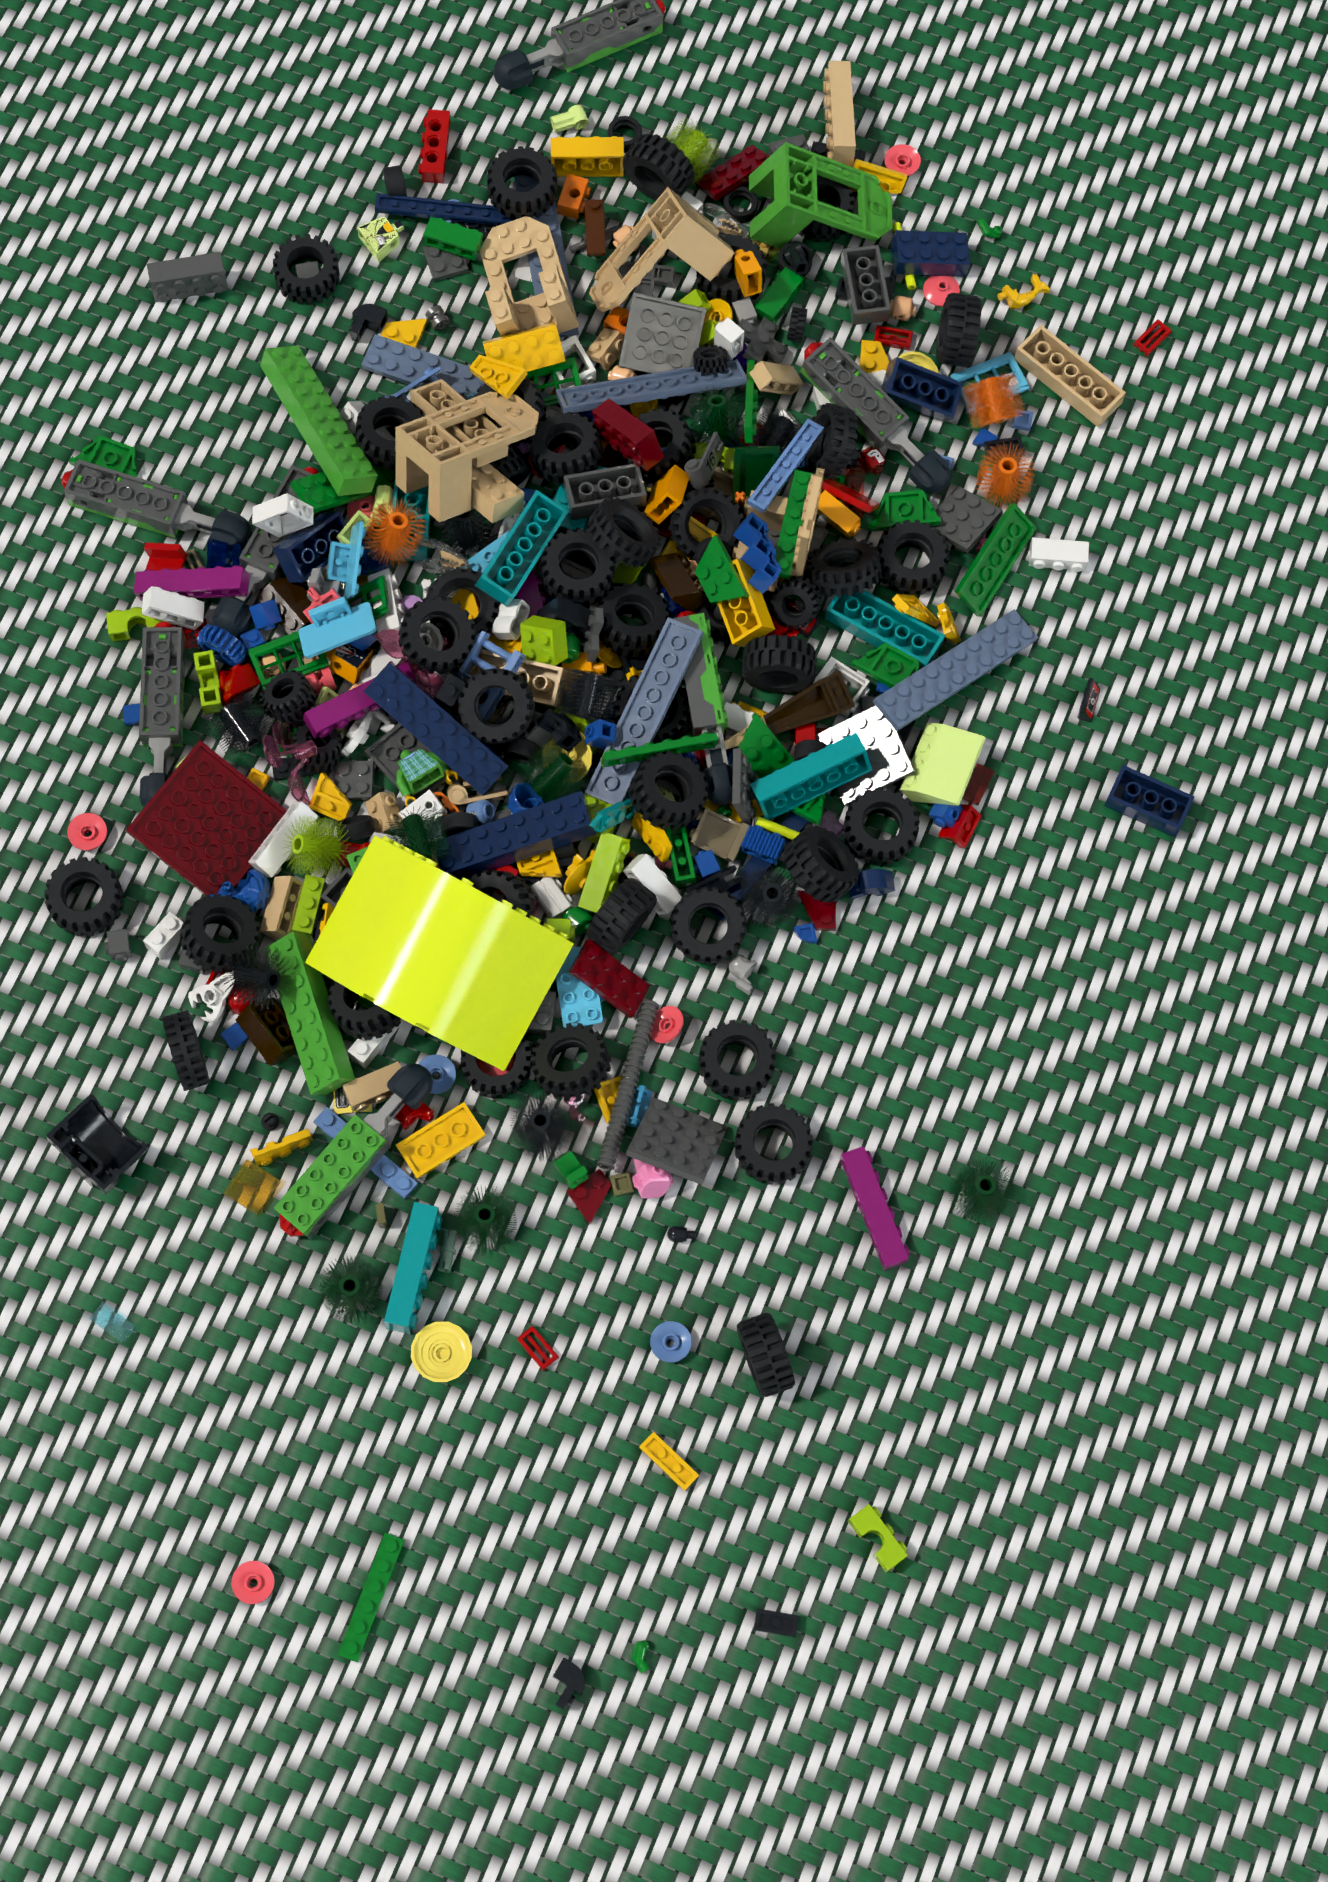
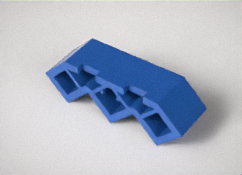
M751 512L739 525L733 536L748 547L740 558L755 570L748 583L764 594L775 582L782 569L780 563H777L775 559L776 551L773 541L769 540L767 534L769 531L767 523Z

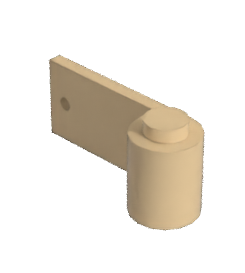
M453 783L447 789V796L453 804H465L492 798V801L504 799L502 796L508 795L506 789L486 792L483 796L481 794L468 796L465 787L460 783Z

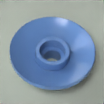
M430 1055L420 1061L419 1064L427 1068L432 1076L435 1073L440 1075L438 1079L432 1077L433 1086L431 1094H440L452 1087L456 1079V1070L451 1060L442 1055Z
M667 1321L661 1323L651 1334L650 1346L652 1352L658 1359L664 1362H678L685 1358L691 1349V1335L687 1328L678 1322ZM673 1340L674 1346L669 1347L667 1341Z

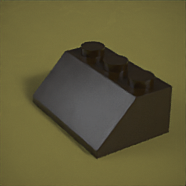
M677 553L655 556L649 560L670 598L684 609L694 612L708 600L701 583L697 580L698 577L695 571L690 568V561L685 556L681 557Z
M285 575L270 582L256 596L261 603L275 599L282 619L278 623L288 634L312 624L303 613L312 602L307 597L306 588L300 582H289Z
M274 997L272 1001L271 998L264 1000L263 1008H261V1002H259L257 1007H255V1003H252L250 1006L247 1005L236 1018L241 1029L246 1033L269 1066L284 1062L297 1052L285 1011Z

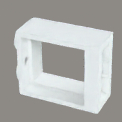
M576 335L562 341L561 346L564 357L577 351L587 369L579 373L581 385L593 383L596 380V369ZM556 372L558 381L564 380L561 372ZM574 381L559 384L560 389L575 386Z
M286 493L253 506L252 524L277 537H282L313 525V507Z
M831 656L813 683L833 674V672L840 671L844 679L860 688L853 698L855 707L841 713L848 717L851 712L853 714L856 712L860 705L858 703L860 699L866 697L870 692V681Z

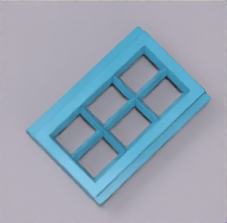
M1011 352L950 375V378L959 382L975 377L976 381H980L978 375L992 370L996 377L998 373L995 368L1009 363L1013 371L1010 374H1016L1015 376L1019 382L1014 386L1018 391L1017 393L1020 394V392L1022 393L1030 389ZM961 392L960 398L967 411L971 408L970 404L974 411H976L972 401L969 404L966 400L969 398L968 395Z

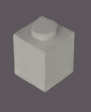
M750 297L732 302V315L737 325L742 318L753 326L757 324V314Z

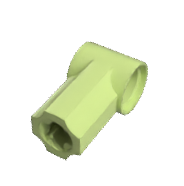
M574 105L568 112L550 117L555 133L573 127L580 130L589 124L582 105Z
M378 485L376 487L373 512L376 508L384 513L385 511L382 508L380 509L378 504L385 508L386 506L384 505L388 507L392 502L394 490L390 486Z

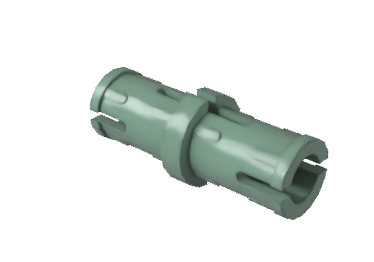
M448 1229L444 1230L443 1244L439 1250L441 1256L438 1271L445 1272V1270H447V1273L451 1272L453 1255L456 1253L454 1246L457 1231L450 1229V1232Z

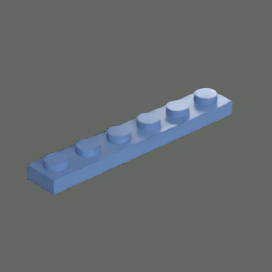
M810 419L806 420L748 499L747 504L764 514L821 436L824 427Z
M328 1107L313 1121L317 1127L332 1139L347 1124ZM385 1155L370 1170L404 1200L418 1186L414 1179Z

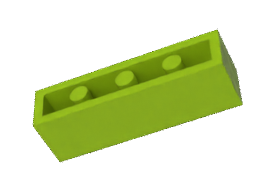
M605 831L601 832L578 907L597 913L606 899L617 889V880L624 868L625 855L630 849V839Z

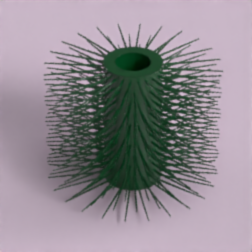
M718 391V395L709 396L706 394L709 398L705 397L701 401L699 400L701 398H698V401H689L694 404L689 408L696 413L690 419L693 416L698 418L692 421L690 426L695 422L699 424V426H695L691 431L695 433L694 437H696L697 433L701 439H703L702 436L704 437V435L711 438L714 432H718L721 441L725 442L724 439L730 442L727 437L730 438L734 434L735 436L733 437H736L738 433L743 432L737 428H741L744 425L743 418L745 415L739 409H745L743 408L745 404L742 407L737 405L740 403V400L736 399V396H734L735 399L730 395L726 398L727 393L722 396V393L719 395Z
M552 748V751L546 749L548 751L546 754L541 751L545 756H539L538 760H536L538 764L535 762L537 766L535 768L531 766L533 769L531 771L528 770L530 773L527 772L529 775L527 780L531 783L527 787L532 786L531 788L541 797V801L542 798H546L547 802L551 800V797L554 800L555 798L558 799L561 794L565 796L563 793L567 795L566 792L568 791L566 789L570 791V785L575 788L572 784L574 782L578 784L575 780L581 774L577 771L579 769L576 768L577 766L570 758L569 753L568 755L563 752L559 753L554 751V748Z
M403 813L405 818L401 820L402 822L387 824L389 826L398 825L389 828V832L394 833V837L389 839L400 842L399 844L430 860L433 859L432 857H439L437 854L447 853H437L446 851V846H444V839H442L440 834L444 833L443 829L445 828L441 829L442 832L437 831L440 829L438 826H442L440 822L443 821H437L436 816L427 818L429 817L428 813L426 817L422 816L423 813L421 815L417 813L412 815L411 813L409 816Z
M982 1158V1164L978 1161L979 1167L975 1165L974 1169L969 1166L966 1169L964 1168V1170L961 1169L963 1173H958L959 1175L957 1176L959 1178L955 1180L958 1182H954L958 1183L959 1187H954L957 1189H953L958 1191L950 1193L956 1196L954 1201L958 1200L960 1202L958 1204L961 1207V1211L964 1209L962 1214L971 1204L973 1205L969 1214L970 1216L972 1213L970 1222L974 1218V1221L978 1220V1224L980 1215L986 1221L983 1218L982 1208L986 1217H989L988 1212H991L992 1215L994 1211L996 1213L997 1211L1002 1212L999 1207L1000 1204L1001 1207L1006 1209L1007 1202H1010L1007 1200L1009 1199L1007 1197L1010 1196H1004L1008 1192L1004 1190L1008 1189L1003 1188H1014L1007 1186H1015L1009 1185L1011 1180L1007 1181L1005 1179L1007 1177L1005 1175L1003 1177L1000 1170L992 1177L994 1160L989 1166L987 1165L986 1158L985 1166H983Z
M488 1187L489 1192L487 1195L485 1188V1204L484 1200L483 1204L481 1202L479 1191V1199L475 1192V1198L470 1196L471 1200L468 1201V1206H463L462 1202L460 1211H456L461 1212L462 1208V1211H465L462 1213L465 1214L461 1215L464 1216H460L462 1218H454L463 1219L455 1221H463L459 1222L463 1226L458 1228H462L460 1230L465 1231V1235H470L471 1233L472 1236L466 1242L475 1240L477 1249L480 1250L478 1247H481L482 1252L484 1250V1243L485 1250L487 1249L488 1236L494 1252L493 1243L496 1248V1244H502L499 1242V1239L502 1238L505 1241V1238H508L510 1228L507 1227H511L508 1225H517L508 1224L517 1223L507 1221L512 1219L511 1216L516 1215H510L512 1213H509L511 1211H508L510 1209L505 1208L506 1206H501L500 1208L499 1205L505 1199L501 1201L499 1200L501 1199L500 1196L489 1195L490 1187Z
M350 1256V1261L347 1259V1269L343 1257L346 1270L345 1276H342L335 1265L333 1268L329 1264L332 1271L326 1273V1282H323L325 1280L324 1275L322 1283H320L321 1286H319L323 1288L330 1287L329 1289H320L329 1294L320 1293L327 1296L325 1297L328 1300L326 1302H330L329 1305H332L335 1308L334 1310L338 1312L336 1313L338 1314L336 1315L337 1317L345 1319L346 1316H349L350 1319L351 1316L350 1322H352V1317L355 1321L356 1313L359 1321L356 1308L357 1302H360L368 1315L367 1309L373 1314L371 1308L376 1306L382 1294L379 1292L383 1291L371 1290H374V1288L382 1289L374 1284L382 1285L375 1282V1280H378L371 1273H368L367 1269L370 1266L364 1264L366 1263L365 1261L357 1259L353 1263L352 1256ZM349 1287H355L353 1291H347Z

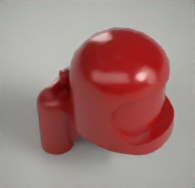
M424 1102L418 1109L414 1110L405 1104L393 1119L401 1123V1127L404 1130H407L418 1118L431 1122L434 1118V1111Z

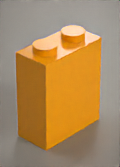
M677 465L669 469L652 486L645 513L646 516L657 524H660L682 503L689 478L686 472Z
M824 490L820 495L817 514L846 538L855 537L861 530L860 518Z

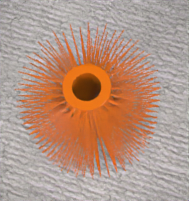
M1007 374V378L1009 379L1011 385L1017 393L1018 391L1014 387L1015 385L1012 383L1011 378H1009V375ZM1002 375L1001 377L993 376L982 379V381H975L978 382L976 385L968 383L972 384V389H970L969 385H966L968 386L965 390L966 394H968L976 412L971 404L969 406L973 410L980 427H982V424L983 426L998 423L1000 425V423L1008 419H1013L1014 415L1018 417L1016 409L1023 416L1012 394L1020 408L1022 407L1021 403H1019L1015 396L1014 390L1011 389L1006 375L1004 377ZM969 411L970 415L974 419L975 424L979 428V425L977 424L974 416L971 414V411Z
M1010 448L1008 457H1005L1003 452L999 455L997 451L995 454L999 456V459L993 456L996 460H992L993 464L988 460L987 462L986 460L983 461V467L981 464L979 465L978 477L976 478L979 482L975 483L978 486L981 484L983 486L986 485L987 487H982V490L985 489L986 494L991 491L990 496L996 492L995 495L997 496L995 497L997 498L994 501H997L998 497L1000 499L1001 495L1000 507L1002 499L1003 504L1004 501L1006 503L1007 498L1008 501L1011 499L1015 500L1011 495L1013 491L1025 497L1024 491L1026 490L1028 493L1026 483L1029 480L1031 481L1029 475L1032 476L1029 471L1032 469L1030 466L1029 468L1021 467L1023 466L1022 462H1026V458L1018 462L1025 455H1022L1020 458L1018 456L1016 459L1014 457L1016 456L1014 455L1016 451H1014L1013 455L1011 453L1010 456ZM1024 462V466H1025V465H1027V466H1028V465H1033L1031 462H1030V464H1028V463L1025 464V462Z
M398 498L396 512L395 506L391 511L389 506L384 510L385 508L378 504L380 509L382 508L385 512L382 513L375 508V511L379 512V514H374L370 522L368 520L370 526L367 524L366 535L369 536L364 537L370 541L362 542L367 544L371 542L373 548L379 545V548H375L376 551L382 547L384 552L381 559L386 550L388 555L392 553V560L393 552L395 553L394 559L395 556L396 560L398 559L396 555L398 549L402 551V548H404L405 551L412 555L413 552L405 547L409 546L414 548V551L415 549L417 551L415 545L418 547V540L421 537L419 533L422 532L423 534L422 528L415 529L413 526L425 528V525L421 523L417 525L414 522L426 521L420 519L421 521L417 519L416 521L414 519L411 520L416 517L415 515L414 517L410 516L407 518L409 513H404L406 506L402 513L400 510L398 511L401 508V505L398 507ZM407 538H411V539L415 540L416 542H414V541H409ZM403 551L401 552V553L405 554L404 556H406L407 558H409V556H408L406 553H404Z

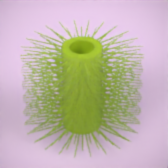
M677 123V129L675 127L672 129L674 131L672 134L677 137L675 138L677 141H672L671 143L677 144L676 147L679 150L681 149L684 155L689 158L690 164H693V171L699 172L696 175L699 179L701 177L700 174H704L703 171L705 169L697 170L696 168H700L701 163L706 160L707 162L711 161L707 156L714 149L711 148L713 144L708 141L713 139L707 138L702 131L696 130V128L694 130V128L686 126V130L683 129L681 131V126Z
M300 816L299 824L296 825L294 830L297 835L295 836L292 833L294 838H291L293 841H290L292 844H289L292 846H288L292 847L290 849L293 850L292 853L295 855L296 865L294 864V866H297L298 863L300 875L301 868L303 873H305L304 869L305 871L309 869L311 874V871H314L315 876H317L315 869L317 874L321 871L322 876H324L322 873L324 866L326 872L324 871L325 876L327 875V868L330 875L333 866L332 876L334 878V869L336 870L334 868V860L336 863V858L339 857V854L342 855L340 851L343 846H341L340 840L344 835L337 839L340 833L338 831L336 835L337 831L334 832L338 827H334L335 822L330 826L327 820L330 823L331 820L325 818L326 824L323 821L320 827L316 819L313 821L311 816L309 828L305 824V818L302 821V825L304 823L302 830V826L300 827Z

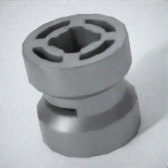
M440 305L431 307L425 314L427 320L432 323L431 326L435 332L444 330L450 324L449 318L444 315V310Z

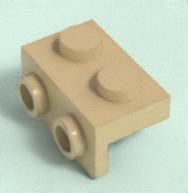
M604 328L586 351V354L590 361L600 363L603 369L608 371L621 354L624 337L620 331Z
M379 792L365 802L368 814L372 816L375 832L387 834L390 831V827L398 826H389L387 824L402 822V818L400 819L401 816L398 814L399 808L394 793Z

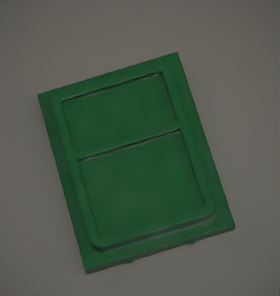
M780 446L734 447L732 492L734 503L737 491L739 493L743 491L746 499V496L750 497L751 490H756L778 460Z

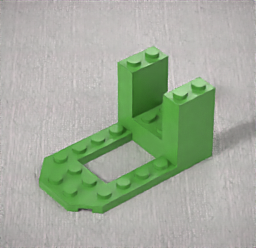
M785 142L749 175V191L774 200L750 222V238L781 249L815 220L875 242L893 228L892 198L887 191L884 192L879 185L881 182L875 175ZM817 175L857 189L858 215L818 201Z

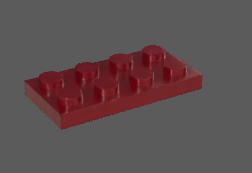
M751 145L739 154L732 156L728 161L718 165L709 173L704 174L698 181L696 180V187L717 201L747 182L749 175L770 156L754 145Z
M590 939L585 941L569 970V973L628 1018L635 1016L650 987L648 983Z

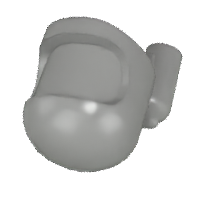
M738 954L730 960L729 971L738 978L734 980L736 987L750 995L753 991V986H751L748 977L753 972L757 962H751L744 955Z

